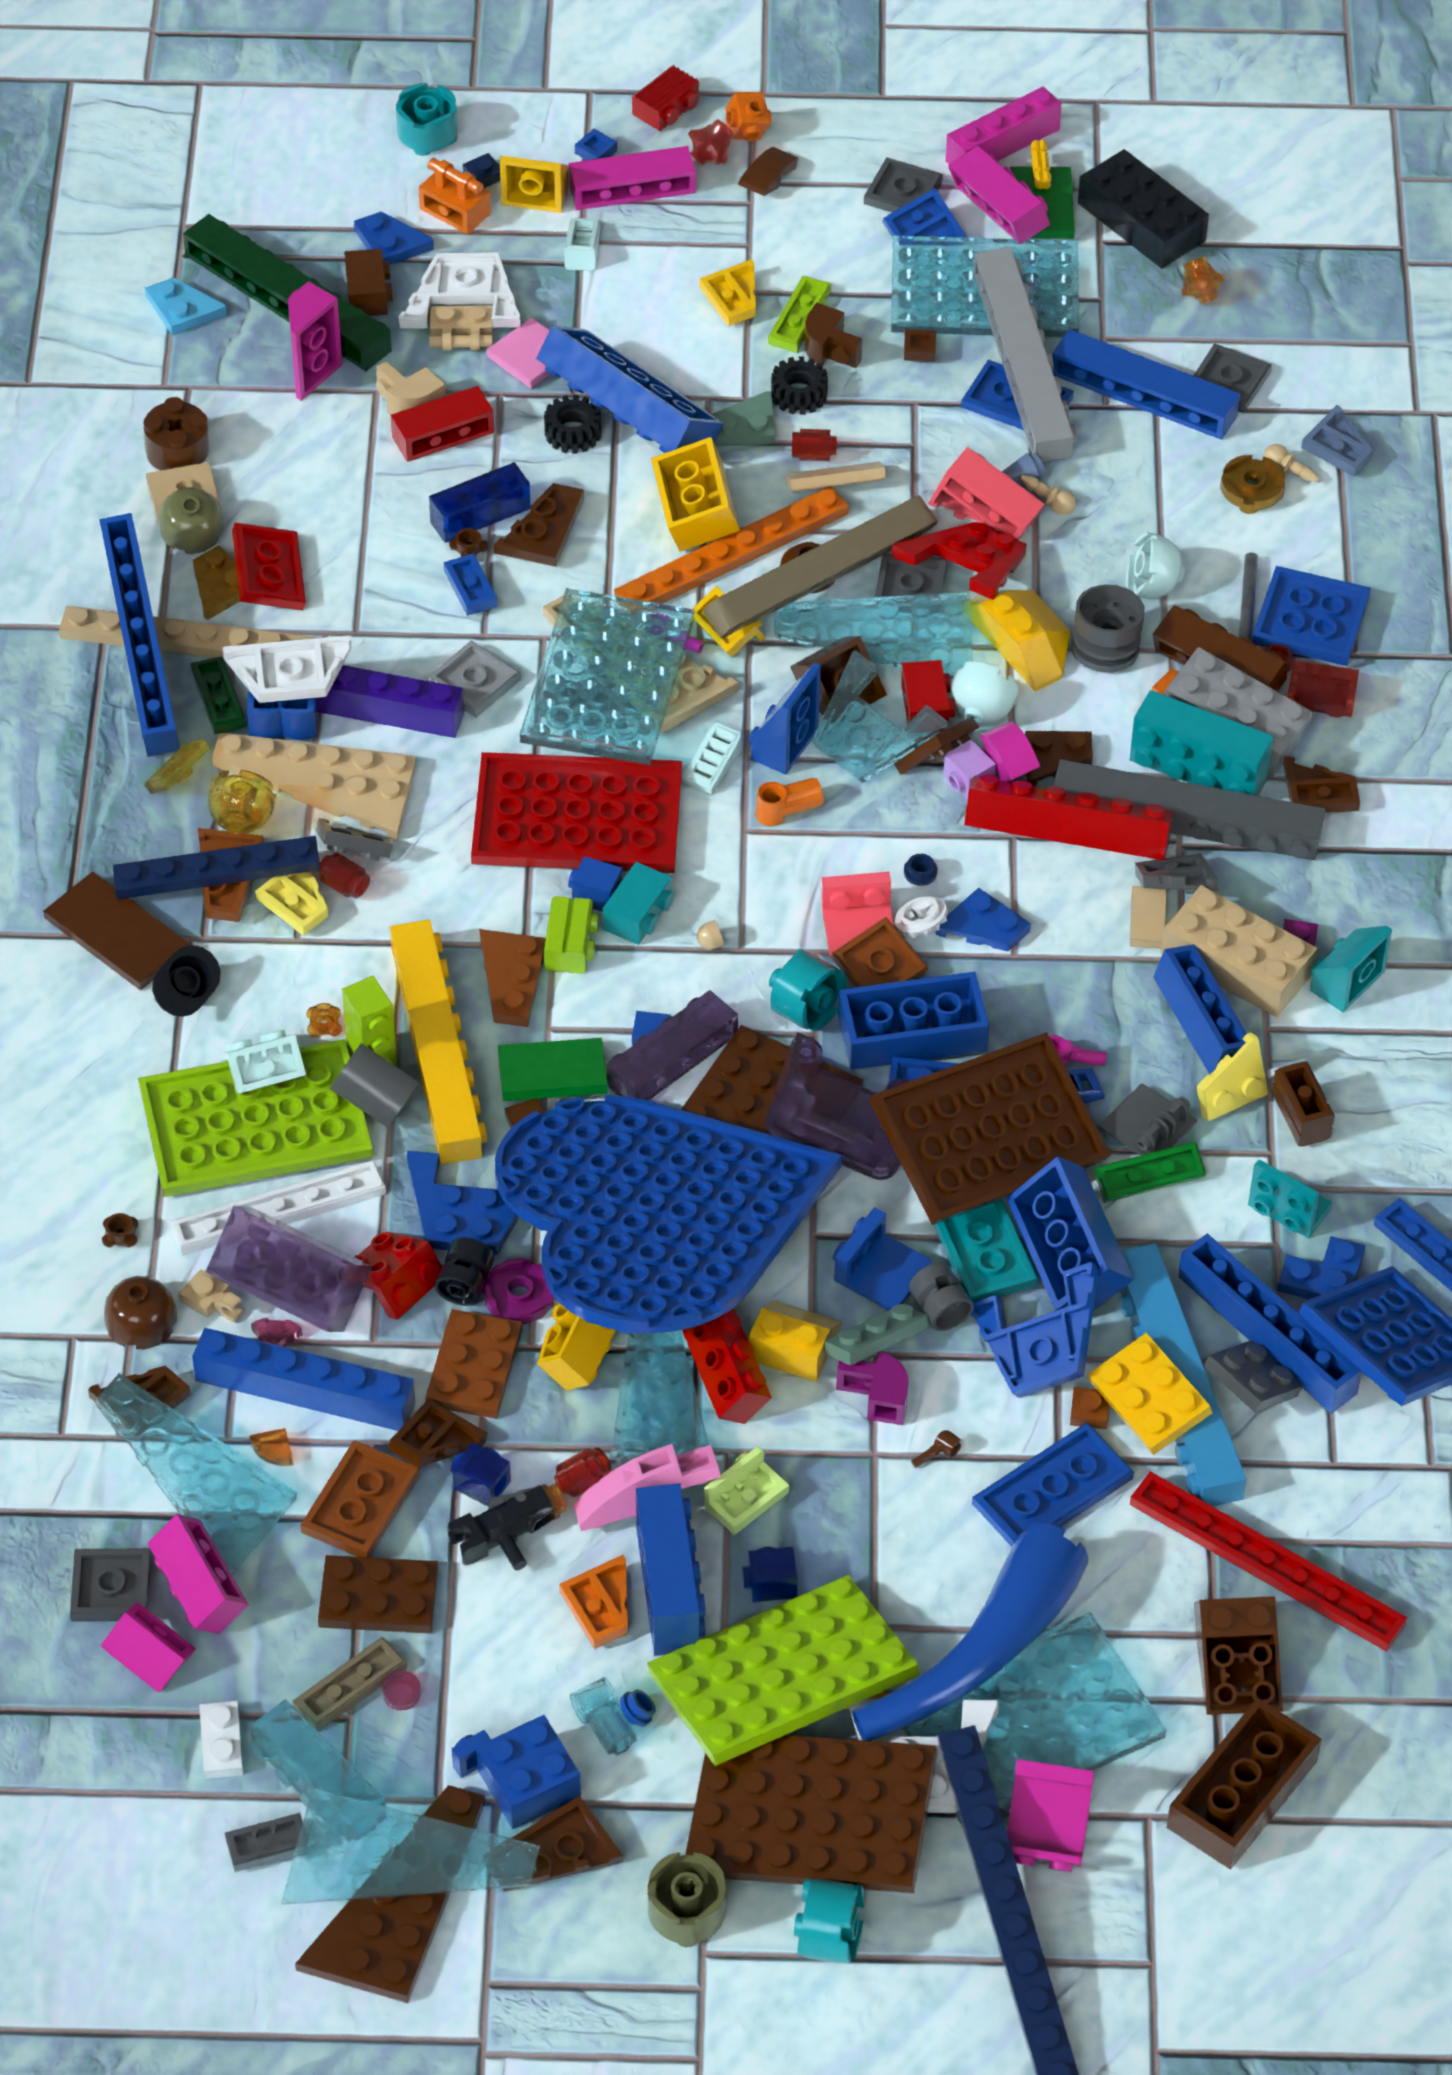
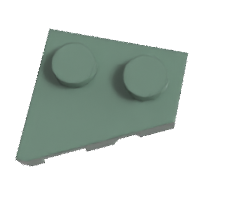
M771 391L763 392L711 414L724 423L714 443L715 446L775 444Z

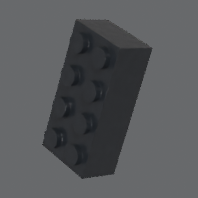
M1125 149L1087 171L1079 178L1078 204L1161 269L1206 241L1209 214Z

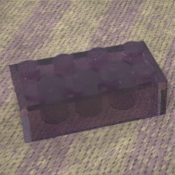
M233 1206L205 1272L327 1332H344L372 1266L252 1207Z

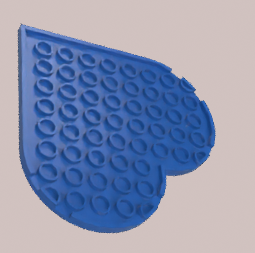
M605 1095V1101L584 1102L583 1097H577L556 1102L555 1109L542 1114L535 1111L520 1120L506 1133L497 1149L495 1179L497 1189L505 1204L521 1219L536 1226L539 1230L547 1231L542 1245L543 1277L551 1294L562 1306L588 1323L618 1330L621 1333H663L688 1329L712 1321L724 1315L744 1300L842 1167V1155L652 1101L628 1096Z

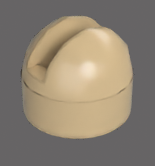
M715 920L707 922L699 928L697 940L703 948L711 950L724 946L722 935Z

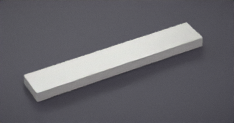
M372 1160L170 1221L171 1230L183 1256L385 1195L386 1188L376 1163Z

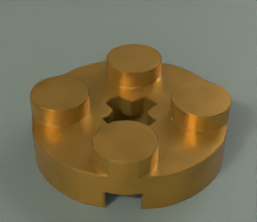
M1241 455L1230 460L1225 465L1221 477L1220 490L1230 503L1239 507L1240 511L1246 514H1253L1257 510L1275 505L1283 498L1285 474L1280 465L1270 458L1263 457L1261 461L1252 459V455ZM1247 480H1250L1251 482H1259V483L1256 484V485H1252V484L1247 483Z

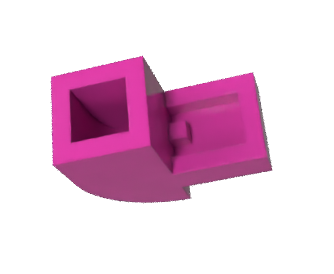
M1007 722L980 735L985 746L981 750L996 763V772L1000 781L1008 782L1041 767L1030 742L1014 722Z

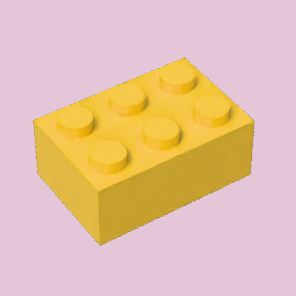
M711 437L651 458L667 526L679 552L740 531L723 461Z

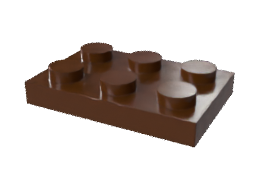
M326 1555L318 1627L431 1634L438 1577V1561Z

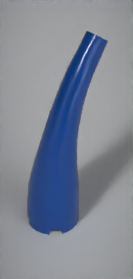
M1033 1523L1027 1531H1020L984 1607L961 1642L939 1663L916 1680L852 1711L856 1728L862 1740L873 1741L910 1726L946 1708L981 1686L1017 1657L1059 1615L1076 1590L1088 1565V1554L1083 1544L1079 1542L1076 1547L1063 1536L1066 1531L1065 1529L1049 1523Z

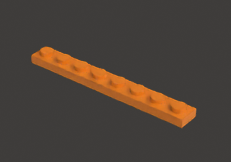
M827 487L741 528L738 532L724 536L614 589V598L629 616L634 618L848 515L849 505L832 487Z

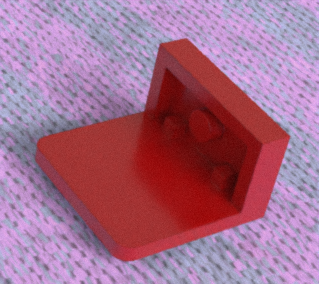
M383 1232L375 1236L371 1244L359 1255L349 1259L346 1266L339 1272V1276L343 1282L373 1289L388 1317L398 1320L434 1287L442 1265L428 1241L393 1232Z

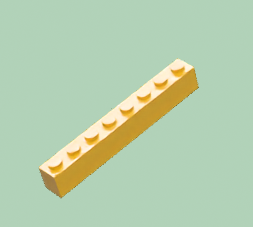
M430 919L389 926L391 950L437 1152L439 1153L440 1165L482 1158V1144L487 1143V1133L484 1122L478 1123L476 1117L481 1115L478 1095H471L470 1088L474 1087L471 1066H464V1060H468L465 1039L458 1040L457 1033L462 1032L459 1013H452L451 1006H455L452 985H445V979H449L446 959H439L438 953L443 952L440 933H433Z

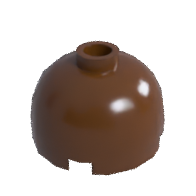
M133 1276L115 1285L107 1296L104 1321L109 1336L117 1344L124 1347V1343L136 1345V1349L145 1350L160 1345L170 1337L173 1332L172 1327L175 1321L177 1322V1309L170 1290L162 1282L148 1276Z

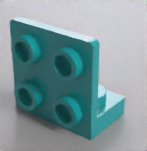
M1261 1160L1254 1164L1248 1205L1259 1214L1269 1216L1283 1224L1291 1232L1299 1233L1309 1239L1331 1211L1332 1202L1319 1195L1316 1190Z

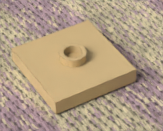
M209 462L146 473V480L157 523L161 505L170 494L179 489L188 487L202 489L211 494L220 505Z

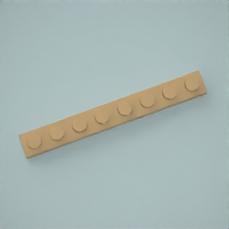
M66 605L59 627L61 639L124 646L118 612ZM153 616L159 648L163 652L211 658L222 656L224 659L223 647L320 638Z

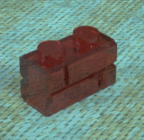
M1293 660L1288 698L1312 712L1325 713L1335 718L1342 716L1352 717L1359 670Z

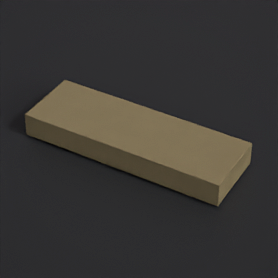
M382 1636L292 1701L293 1708L317 1733L407 1668L406 1661Z

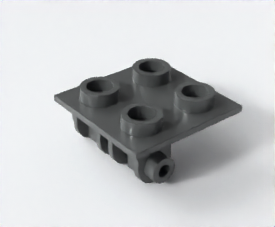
M1141 1083L1098 1128L1137 1154L1144 1155L1172 1148L1197 1123V1119L1189 1114L1188 1108L1190 1103L1185 1097L1181 1096L1169 1101Z

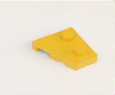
M752 259L699 278V288L728 327L756 317L754 261Z

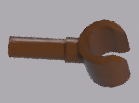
M941 1431L936 1437L934 1444L928 1450L911 1460L913 1467H919L941 1451L952 1458L961 1449L960 1438L951 1431Z

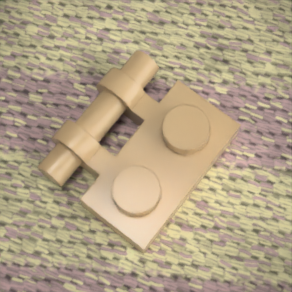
M493 305L430 306V348H442V351H452V348H470L471 351H480V348L491 347L493 345Z

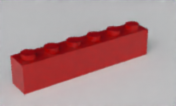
M981 775L980 777L974 776L969 787L964 825L1164 861L1168 850L1174 811L1166 810L1164 806L1158 804L1142 806L1133 804L1132 801L1124 798L1108 800L1099 798L1098 795L1090 792L1074 794L1068 793L1060 787L1051 786L1045 789L1034 787L1026 781H1014L1011 783L999 781V778L992 775Z

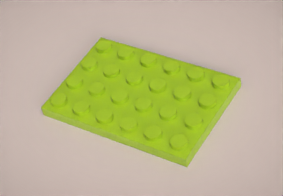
M345 1039L299 1047L306 1075L239 1094L236 1093L228 1061L138 1078L163 1198L372 1158L373 1148L364 1112L330 1089L350 1059Z
M849 1574L704 1637L695 1644L686 1645L647 1662L650 1676L714 1766L920 1675L919 1665Z

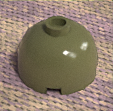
M188 487L173 492L161 505L158 519L160 534L166 544L174 550L176 547L179 550H185L187 554L205 552L217 543L223 529V516L219 503L211 494L198 488Z

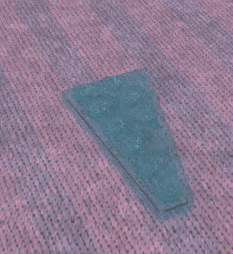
M970 592L793 602L774 612V633L776 639L809 647H826L842 637L861 636L872 662L902 669V663L942 660L943 672L949 673L951 679L954 678L959 666L962 669L965 663L973 662Z
M120 1373L97 1397L96 1406L118 1435L124 1438L136 1453L135 1457L143 1467L146 1466L155 1478V1483L178 1513L202 1521L232 1575L296 1501V1491Z
M312 1788L281 1904L531 1886L540 1845Z

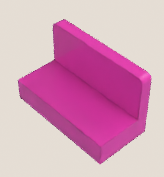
M138 1602L122 1615L101 1644L105 1651L157 1692L164 1689L176 1671L188 1661L196 1650L194 1646Z

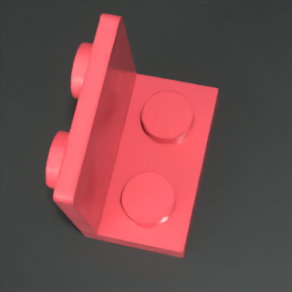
M890 871L821 877V909L830 956L837 949L885 917L894 926L890 905Z

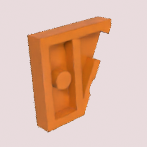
M624 1555L559 1584L560 1594L594 1649L628 1634L626 1558Z

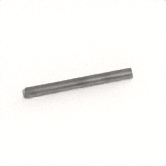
M1252 552L1245 555L1239 638L1245 637L1251 641L1258 562L1257 554Z

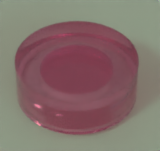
M393 1672L383 1682V1699L392 1709L408 1710L414 1707L420 1700V1682L411 1672Z

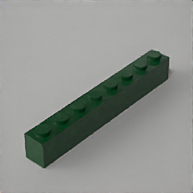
M207 214L183 233L185 256L289 323L288 298L295 290H299L308 281L337 297L342 357L364 371H368L392 351L391 332L386 324L375 320L361 308L353 306L342 299L339 294L331 292L320 285L314 278H309L298 271L292 264H287L276 257L270 250L254 243L248 236L232 229L226 222Z

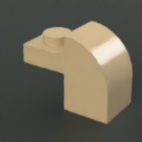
M387 361L376 367V388L380 395L386 398L387 413L390 415L446 396L445 383L427 367L407 378L402 376Z

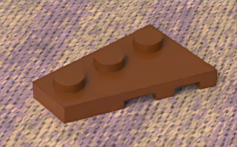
M198 828L200 852L264 843L263 835ZM253 880L203 887L206 918L240 922Z

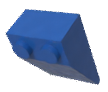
M814 663L782 696L776 705L770 706L760 727L756 726L753 729L749 738L751 760L786 775L806 749L819 729L821 665Z

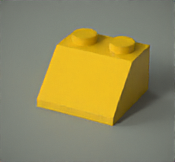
M509 156L500 157L501 205L557 213L562 212L569 189L568 165Z
M773 1300L761 1308L749 1334V1344L754 1350V1356L758 1364L817 1382L828 1357L825 1354L824 1341L838 1335L842 1322Z

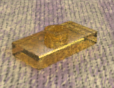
M204 739L185 743L145 782L144 786L151 794L168 790L175 782H181L193 772L191 766L210 747Z

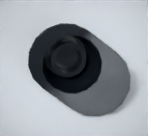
M193 945L181 947L172 954L153 979L152 992L155 1001L162 1010L173 1016L185 1017L194 1014L212 995L220 982L221 970L219 963L213 954L203 947Z

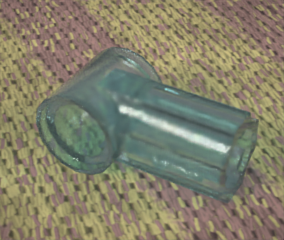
M606 1677L570 1693V1701L577 1717L583 1724H589L608 1755H619L627 1751L637 1741V1734L619 1708L620 1705L616 1692Z

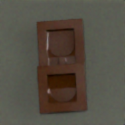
M772 146L748 167L739 179L738 185L765 196L779 188L782 176L796 169L798 157Z

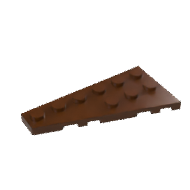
M448 1785L295 1963L296 1971L408 2003L484 1808L485 1795Z

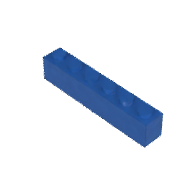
M1068 329L1052 352L1053 376H1058L1065 381L1220 440L1223 439L1238 416L1240 393Z
M1208 1233L1181 1253L1178 1277L1249 1341L1253 1340L1255 1343L1263 1346L1269 1356L1278 1364L1290 1370L1293 1377L1303 1385V1389L1331 1414L1358 1394L1361 1370L1345 1355L1338 1352L1333 1344L1318 1331L1314 1330L1301 1315Z
M205 1327L192 1356L195 1381L391 1430L399 1431L409 1420L415 1405L413 1378Z

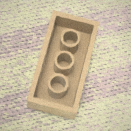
M1200 885L1164 927L1161 954L1167 948L1195 944L1220 987L1267 1013L1278 1017L1312 976L1310 972L1316 962L1318 948Z

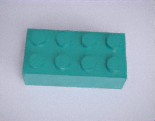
M1150 690L1134 716L1129 761L1187 783L1259 796L1268 780L1274 736Z

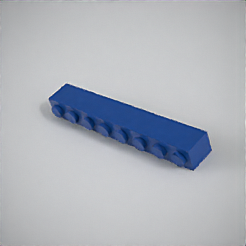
M132 513L99 519L147 757L180 751Z

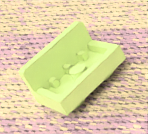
M757 1446L751 1452H744L739 1455L733 1465L721 1474V1478L706 1483L704 1488V1508L733 1535H736L789 1493V1484L764 1462V1451Z

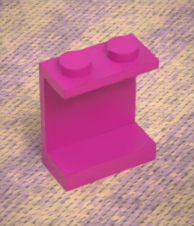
M1017 1759L1007 1828L1016 1864L1033 1866L1034 1859L1050 1862L1049 1869L1072 1872L1073 1865L1081 1866L1094 1771Z

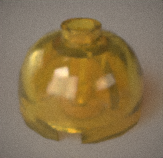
M229 770L222 771L213 777L209 786L208 809L210 815L219 826L231 833L255 832L268 822L275 808L277 796L276 793L272 792L273 785L263 776L247 770H240L239 775H229Z

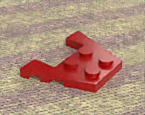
M972 522L894 543L892 545L891 557L916 566L933 555L940 556L977 572L978 574L970 578L969 590L993 600L998 595L999 587H1004L1009 573H1013L1025 557L1027 543L1015 539L1010 534L993 530L984 523Z

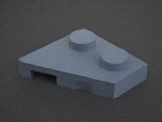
M1336 405L1303 438L1301 448L1355 477L1372 459L1373 449L1365 439L1361 438L1356 426L1348 424L1343 417L1344 410Z

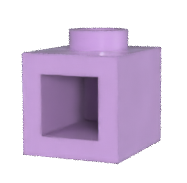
M972 740L945 754L943 776L948 780L951 788L956 792H960L967 800L969 787L974 776H995L996 763Z

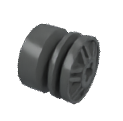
M1107 584L1093 586L1082 592L1076 603L1071 651L1075 659L1083 666L1097 672L1112 673L1122 671L1133 665L1139 656V645L1144 622L1145 606L1140 597L1124 587Z

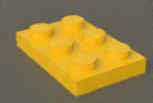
M1147 1333L1087 1374L1091 1384L1152 1455H1155L1212 1414L1211 1406Z

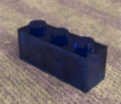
M515 462L429 496L430 523L444 543L455 539L456 534L462 529L472 528L479 530L531 509L530 482Z

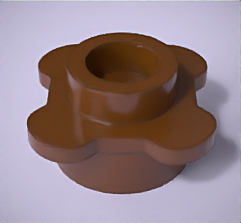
M465 528L460 530L456 534L455 539L449 542V547L451 550H456L461 557L473 553L476 556L479 552L487 551L488 543L485 540H481V534L477 530Z
M116 1213L103 1221V1227L105 1228V1235L102 1237L103 1245L108 1248L114 1245H125L128 1248L135 1246L138 1241L135 1235V1229L139 1226L138 1220L124 1213Z

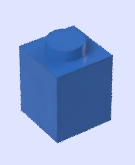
M583 857L578 869L573 868L569 877L568 887L572 888V900L574 898L591 899L593 901V909L603 912V907L622 882V867Z

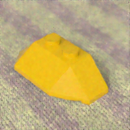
M1033 590L998 591L997 597L993 600L979 595L960 605V610L1035 692L1062 679L1071 631Z

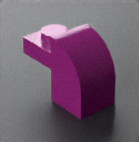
M879 1351L876 1363L861 1360L850 1366L839 1361L836 1390L869 1395L867 1420L903 1426L909 1385L908 1375L904 1366L893 1356Z

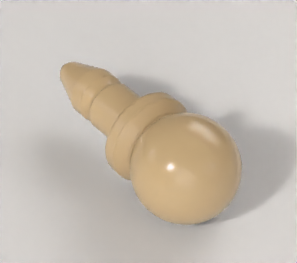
M1272 444L1265 449L1263 457L1270 458L1279 464L1284 474L1289 470L1291 473L1301 476L1304 480L1319 481L1316 473L1311 468L1305 467L1304 464L1294 461L1296 455L1294 453L1289 454L1283 445Z
M1021 476L1020 479L1026 487L1034 490L1039 496L1045 497L1044 504L1046 506L1051 505L1055 513L1067 515L1074 511L1076 499L1071 492L1067 490L1059 491L1057 485L1050 489L1048 485L1039 482L1035 477Z

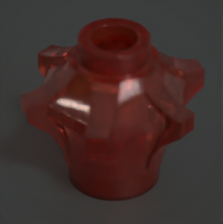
M716 119L713 124H709L702 129L691 130L688 133L693 143V150L690 154L701 165H704L706 162L726 163L727 148L730 140L734 137V133L725 123Z

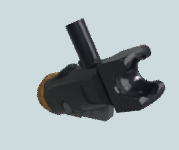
M556 1483L550 1486L547 1484L538 1485L516 1493L490 1499L487 1511L474 1517L471 1513H468L449 1522L447 1525L448 1537L452 1544L465 1541L460 1545L461 1559L464 1565L472 1564L487 1557L488 1550L500 1545L513 1569L518 1571L527 1565V1561L515 1543L518 1540L517 1537L527 1532L532 1534L549 1522L560 1518L561 1513L567 1511V1504Z

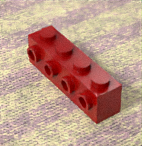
M733 1308L724 1315L702 1325L682 1330L718 1419L745 1424L772 1397L766 1385L765 1376L758 1366L754 1350L747 1340L742 1328L741 1319Z

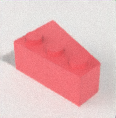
M969 447L962 452L947 470L928 503L935 508L939 504L955 511L954 517L963 520L965 517H968L976 522L984 523L989 528L1000 533L1010 534L1017 540L1032 525L1045 505L1034 494L1026 491L1007 474L998 470L986 461L982 455L974 452Z

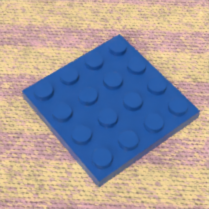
M1393 1266L1303 1302L1298 1314L1314 1330L1318 1331L1333 1344L1338 1352L1354 1363L1366 1377L1370 1378L1385 1391L1391 1400L1397 1402L1401 1407L1452 1385V1318Z

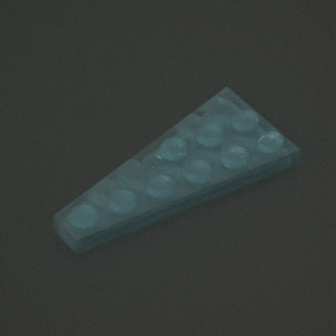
M680 1330L663 1333L633 1332L629 1334L608 1474L636 1457L669 1444L673 1445L676 1455L709 1445Z

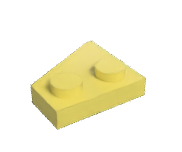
M311 872L272 877L255 891L256 899L303 936L328 917L327 905L323 896L319 893L318 883Z
M1251 1032L1242 1038L1245 1044L1232 1058L1226 1055L1217 1064L1216 1069L1196 1086L1201 1115L1208 1121L1268 1095L1259 1039Z

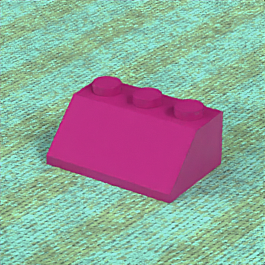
M309 281L299 290H295L288 298L296 398L300 401L342 366L338 299Z

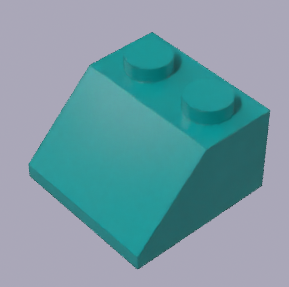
M1388 926L1355 929L1346 939L1340 938L1334 945L1332 952L1325 959H1318L1313 965L1310 972L1312 975L1310 991L1341 1012H1344L1385 972L1392 929Z

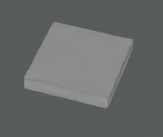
M471 640L427 677V681L462 687L464 710L477 718L520 681V672Z

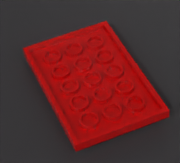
M482 752L471 864L578 869L583 857H588L622 867V871H629L634 863L638 862L662 873H675L682 761Z

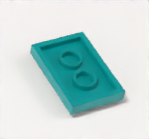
M1002 1200L934 1225L959 1284L964 1288L973 1303L994 1295L1002 1297L1037 1287L1038 1278Z

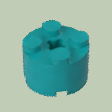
M428 83L415 84L404 89L398 96L399 100L396 103L398 138L405 146L413 149L414 153L420 156H426L431 151L443 149L457 140L456 98L449 89L441 85H437V89L428 87Z
M798 949L782 969H775L770 976L769 986L772 987L770 998L771 1010L804 1029L818 1031L825 1027L837 1013L838 1008L834 1007V1004L838 998L839 990L847 988L846 975L837 967L810 952Z
M806 1878L802 1890V1901L806 1902L804 1913H797L794 1923V1936L799 1937L797 1954L804 1958L852 1964L851 1960H855L863 1928V1921L860 1920V1911L857 1907L865 1908L864 1887L850 1883Z

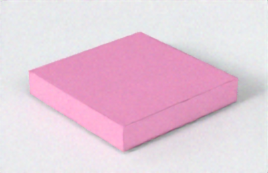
M531 318L523 323L521 327L516 328L487 349V357L531 389L551 375L545 371L546 365L536 359L550 330Z

